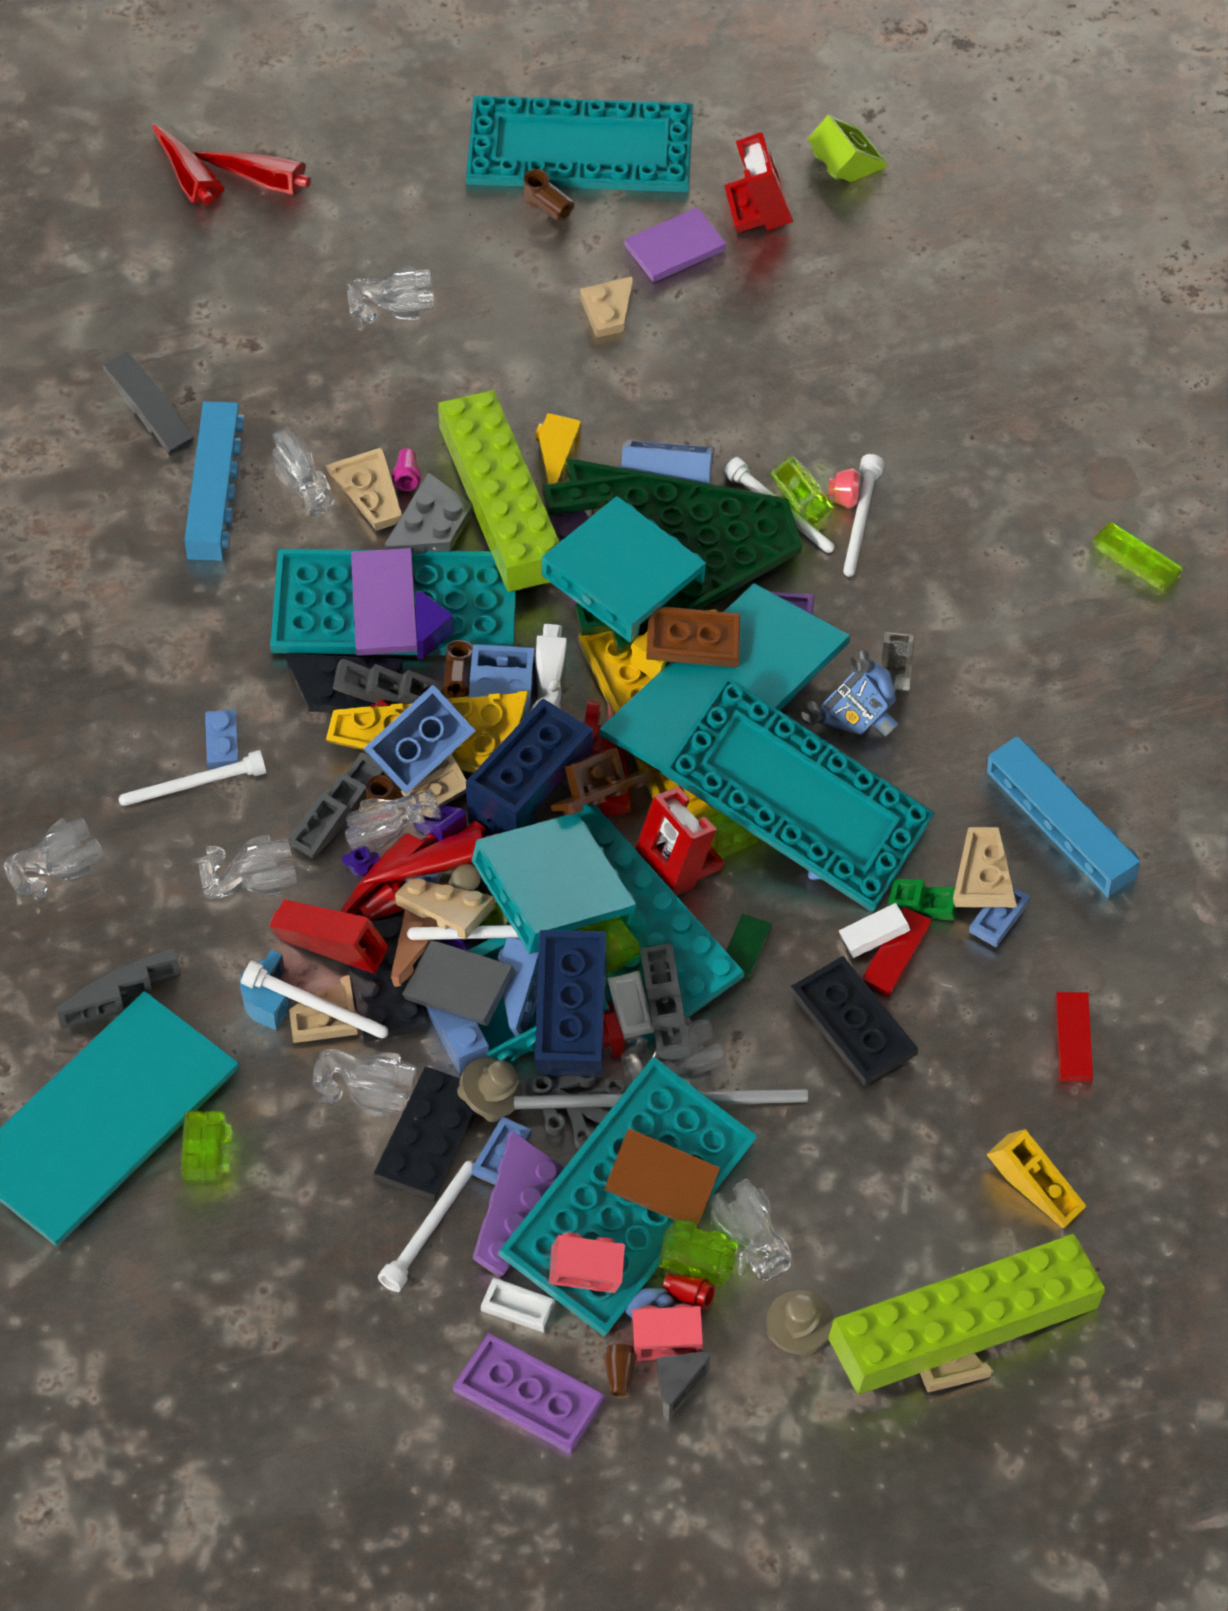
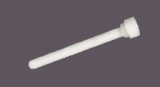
M867 454L861 458L859 470L863 477L843 570L847 577L855 574L874 482L883 473L884 460L874 454Z
M739 457L733 458L724 468L723 475L732 483H743L752 492L776 496L750 475L748 465ZM791 509L797 529L826 553L833 552L835 548L833 542Z
M257 750L248 753V756L243 757L241 762L121 794L119 803L127 806L247 773V775L253 774L254 777L266 774L261 751Z
M511 925L478 926L467 939L519 937ZM411 927L407 931V936L411 940L463 939L458 936L457 930L451 927L446 930L442 927Z
M253 960L249 962L243 974L241 984L252 989L254 987H266L379 1038H385L388 1035L389 1031L386 1026L270 976L268 971L263 969L264 965Z
M466 1161L397 1261L386 1264L379 1273L378 1279L386 1288L399 1292L408 1280L407 1268L472 1176V1167L475 1164L473 1161Z

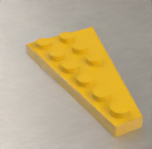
M528 690L512 694L500 695L498 693L482 697L447 699L476 730L451 753L462 772L473 774L519 725L523 719L529 695ZM399 703L384 707L371 708L369 706L333 710L326 741L364 750V747L411 704Z

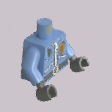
M860 651L861 661L850 658L853 673L821 705L823 709L819 711L817 704L812 701L806 704L808 710L813 713L805 714L801 712L804 723L807 725L819 723L833 729L861 735L874 725L886 737L898 725L886 712L896 701L890 672L875 661L869 660L867 651Z

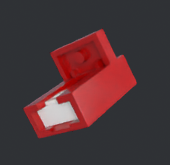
M763 132L737 140L738 152L745 167V170H743L745 178L724 185L737 233L761 225H765L767 231L794 222L782 177Z
M679 786L654 796L635 848L676 896L693 889L698 879L721 870L725 862L711 847L717 829L706 817L700 818V821H698L687 809L690 799Z

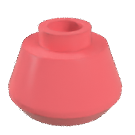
M854 468L837 472L835 478H829L828 496H834L833 502L848 509L856 506L859 492V473Z

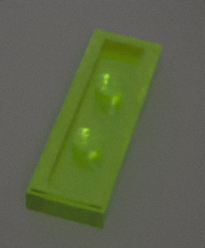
M1111 521L1092 539L1091 545L1163 592L1181 575V566Z

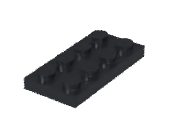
M401 916L371 922L386 941L389 949L375 974L346 964L357 1013L386 1026L389 1032L385 1038L427 1030L423 1005L406 1000L402 995L411 976L401 986L394 987L391 979L403 923ZM362 1030L364 1042L383 1039Z
M844 956L791 985L790 993L864 1086L918 1055V1047Z
M426 1066L424 1067L373 1173L374 1180L433 1201L436 1200L476 1115V1112L458 1095L457 1089L460 1078Z

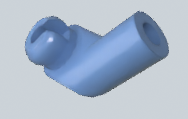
M645 1288L634 1297L625 1311L632 1318V1309H640L643 1306L672 1308L674 1298L669 1295V1291L665 1288Z

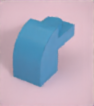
M273 950L269 952L265 960L261 959L258 962L264 965L263 969L268 971V975L280 979L285 971L283 955ZM244 970L240 979V988L245 1011L256 1022L277 1030L292 1006L291 998L263 986L252 989L241 984Z

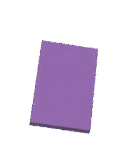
M698 207L625 239V247L653 283L726 250L725 241Z

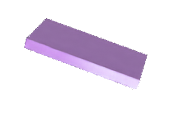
M411 548L351 552L356 655L417 652Z
M489 1332L453 1385L454 1392L569 1454L573 1452L606 1400V1395Z

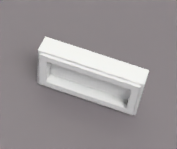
M894 903L839 930V933L850 954L855 958L910 931V928L897 904Z
M639 971L608 978L617 1019L624 1039L654 1032Z
M493 1277L481 1304V1311L544 1333L556 1306V1299Z

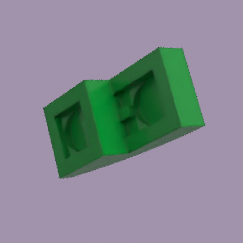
M894 879L888 906L896 903L900 911L905 907L930 919L955 920L957 911L953 901L955 887H927L924 879Z

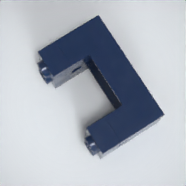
M543 698L466 780L468 823L472 824L473 821L479 822L487 830L488 836L536 824V809L560 783L570 788L564 766L593 755V729Z
M540 930L535 1062L538 1075L603 1077L605 981L607 978L606 932Z

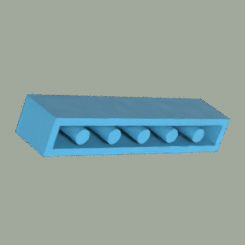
M203 401L184 540L186 555L189 560L223 561L224 549H229L230 532L227 531V525H232L233 508L230 507V502H235L236 485L233 484V478H238L239 461L235 460L236 455H241L242 439L238 438L239 432H244L245 417L239 414L238 403Z
M1017 736L989 754L986 772L1107 897H1110L1137 878L1140 861L1136 853L1131 848L1124 846L1114 830L1106 827L1097 818L1095 811L1080 801L1073 788L1065 785L1057 777L1054 769L1048 764L1045 765L1037 757L1035 750L1029 744H1025Z

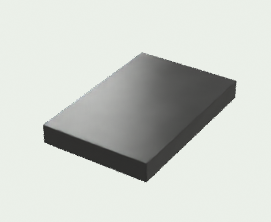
M431 940L402 995L406 1000L487 1026L516 970L512 965Z

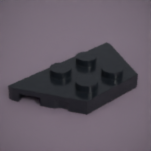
M286 654V665L288 669L290 668L295 678V684L303 695L308 711L333 713V710L369 707L371 704H376L333 690L337 665L342 659L368 669L377 664L397 673H401L403 670V659Z

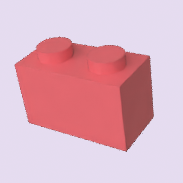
M577 1233L558 1235L551 1249L549 1284L615 1293L622 1283L625 1244L615 1243L614 1239L607 1237L591 1240L584 1239L582 1235Z
M679 1304L673 1308L643 1306L640 1309H632L634 1353L637 1355L636 1361L657 1360L659 1357L702 1352L700 1306L692 1307L688 1304Z

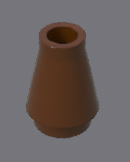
M628 1344L608 1345L603 1358L610 1395L616 1397L630 1395V1386L637 1355L634 1353V1347Z

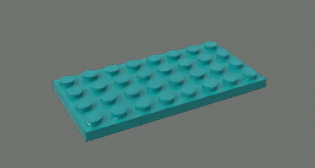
M278 549L270 642L271 653L356 654L351 552L372 550ZM411 550L415 621V592H423L453 615L454 633L429 655H446L447 645L455 640L467 641L472 646L514 647L516 590L507 592L491 551H427L425 553L412 554ZM404 652V653H388V654H378V655H418V654H417V652Z
M582 805L583 811L578 812V815L589 826L591 835L598 846L604 849L607 860L612 868L618 871L621 882L627 891L634 896L636 909L628 926H625L619 916L571 931L606 932V1001L610 1000L613 1003L608 978L639 971L649 1011V999L640 949L672 943L686 1020L744 978V971L596 805ZM654 1032L631 1037L642 1051L655 1042Z
M655 1057L650 1059L497 1254L604 1337L689 1227L604 1190L627 1130L632 1129L720 1167L708 1201L758 1137ZM564 1233H577L582 1235L584 1239L595 1240L596 1238L607 1237L614 1239L615 1243L625 1244L622 1283L617 1291L611 1293L549 1284L551 1249L557 1236Z

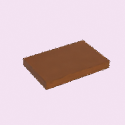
M661 606L648 617L646 659L738 668L740 614Z
M628 1129L604 1190L696 1229L720 1167L632 1129Z

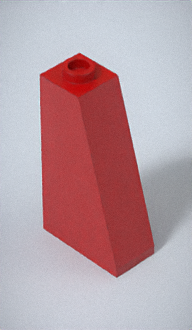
M283 900L279 909L274 912L271 924L269 925L281 941L373 974L376 973L389 949L386 941L368 918L291 900Z

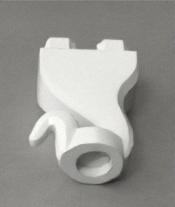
M544 624L543 636H537L534 667L537 700L530 712L543 698L561 709V680L565 666L567 638H561V625Z

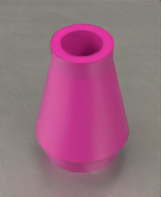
M409 448L402 449L399 452V457L392 474L393 483L401 491H412L421 481L416 453Z

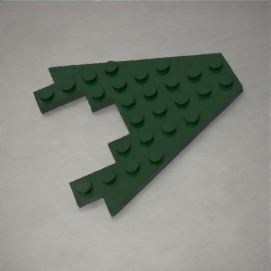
M571 458L566 459L565 463L569 481L543 485L542 493L549 516L603 508L617 496L625 503L633 505L644 517L653 520L668 535L676 537L691 552L697 553L706 562L704 582L701 584L695 579L692 580L662 605L663 607L700 610L800 554L802 551L801 539L788 498ZM575 604V614L581 636L611 631L617 654H622L631 649L633 642H628L580 604ZM648 618L640 624L639 635H644L647 632Z

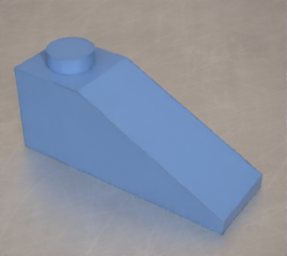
M507 937L504 949L502 948L498 954V961L512 965L516 970L503 995L509 1027L513 1034L518 1036L530 1030L537 1007L539 952L529 954L520 939Z
M424 1006L460 1077L464 1069L472 1061L480 1058H489L486 1053L489 1051V1046L476 1022Z

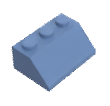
M627 440L622 448L621 468L710 484L714 447Z
M432 685L364 747V751L405 794H408L476 730L441 692Z

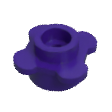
M359 842L354 845V849L349 854L342 856V863L344 866H349L350 871L355 875L364 876L380 857L377 852H371L367 849L365 843Z

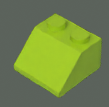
M827 115L807 138V141L814 148L812 153L828 166L826 171L836 180L841 178L853 182L884 169L888 165L861 128L833 116Z

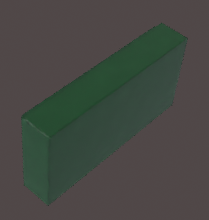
M742 914L726 952L744 971V978L750 980L771 932L772 923Z

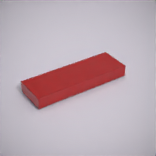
M905 907L902 908L901 913L906 919L910 931L882 944L862 977L871 990L889 998L932 922V919Z
M1056 992L1059 1082H1092L1093 1066L1089 992Z

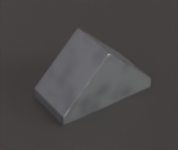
M706 1352L657 1358L656 1373L663 1416L668 1420L710 1370V1355Z

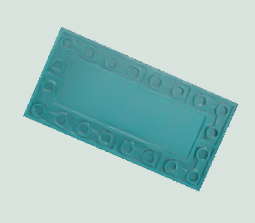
M474 96L466 184L523 186L524 175L530 170L538 169L548 175L549 182L556 188L689 192L693 103Z
M753 584L724 611L740 614L738 668L670 662L600 728V736L663 771L726 675L778 710H781L850 643V635L764 588Z
M727 675L661 772V774L871 912L879 904L935 812Z
M142 992L0 1128V1202L58 1247L239 1069V1063L147 992Z

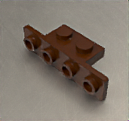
M609 748L564 766L572 797L552 804L551 809L552 811H564L565 815L583 811L582 805H597L605 802V796L609 794L610 797L619 796L627 793V787L629 786L636 788L651 783L650 778L659 775V769H640L624 775L618 749Z

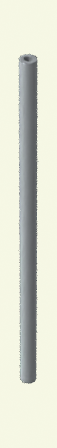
M807 1089L701 1092L716 1105L808 1102ZM623 1094L514 1096V1109L613 1107Z

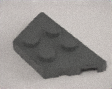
M427 474L386 541L384 550L412 548V554L425 553L427 551H451L473 513L472 504L435 476Z

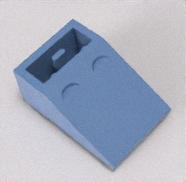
M473 645L469 698L498 693L500 695L512 694L528 690L529 695L523 715L524 719L530 713L532 706L535 667L534 648Z

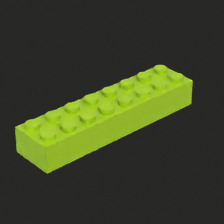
M490 390L438 402L439 428L507 592L550 582L542 576V556L560 542L495 391Z
M1071 1234L834 1318L828 1339L857 1395L1095 1310L1100 1304L1105 1287L1075 1234Z

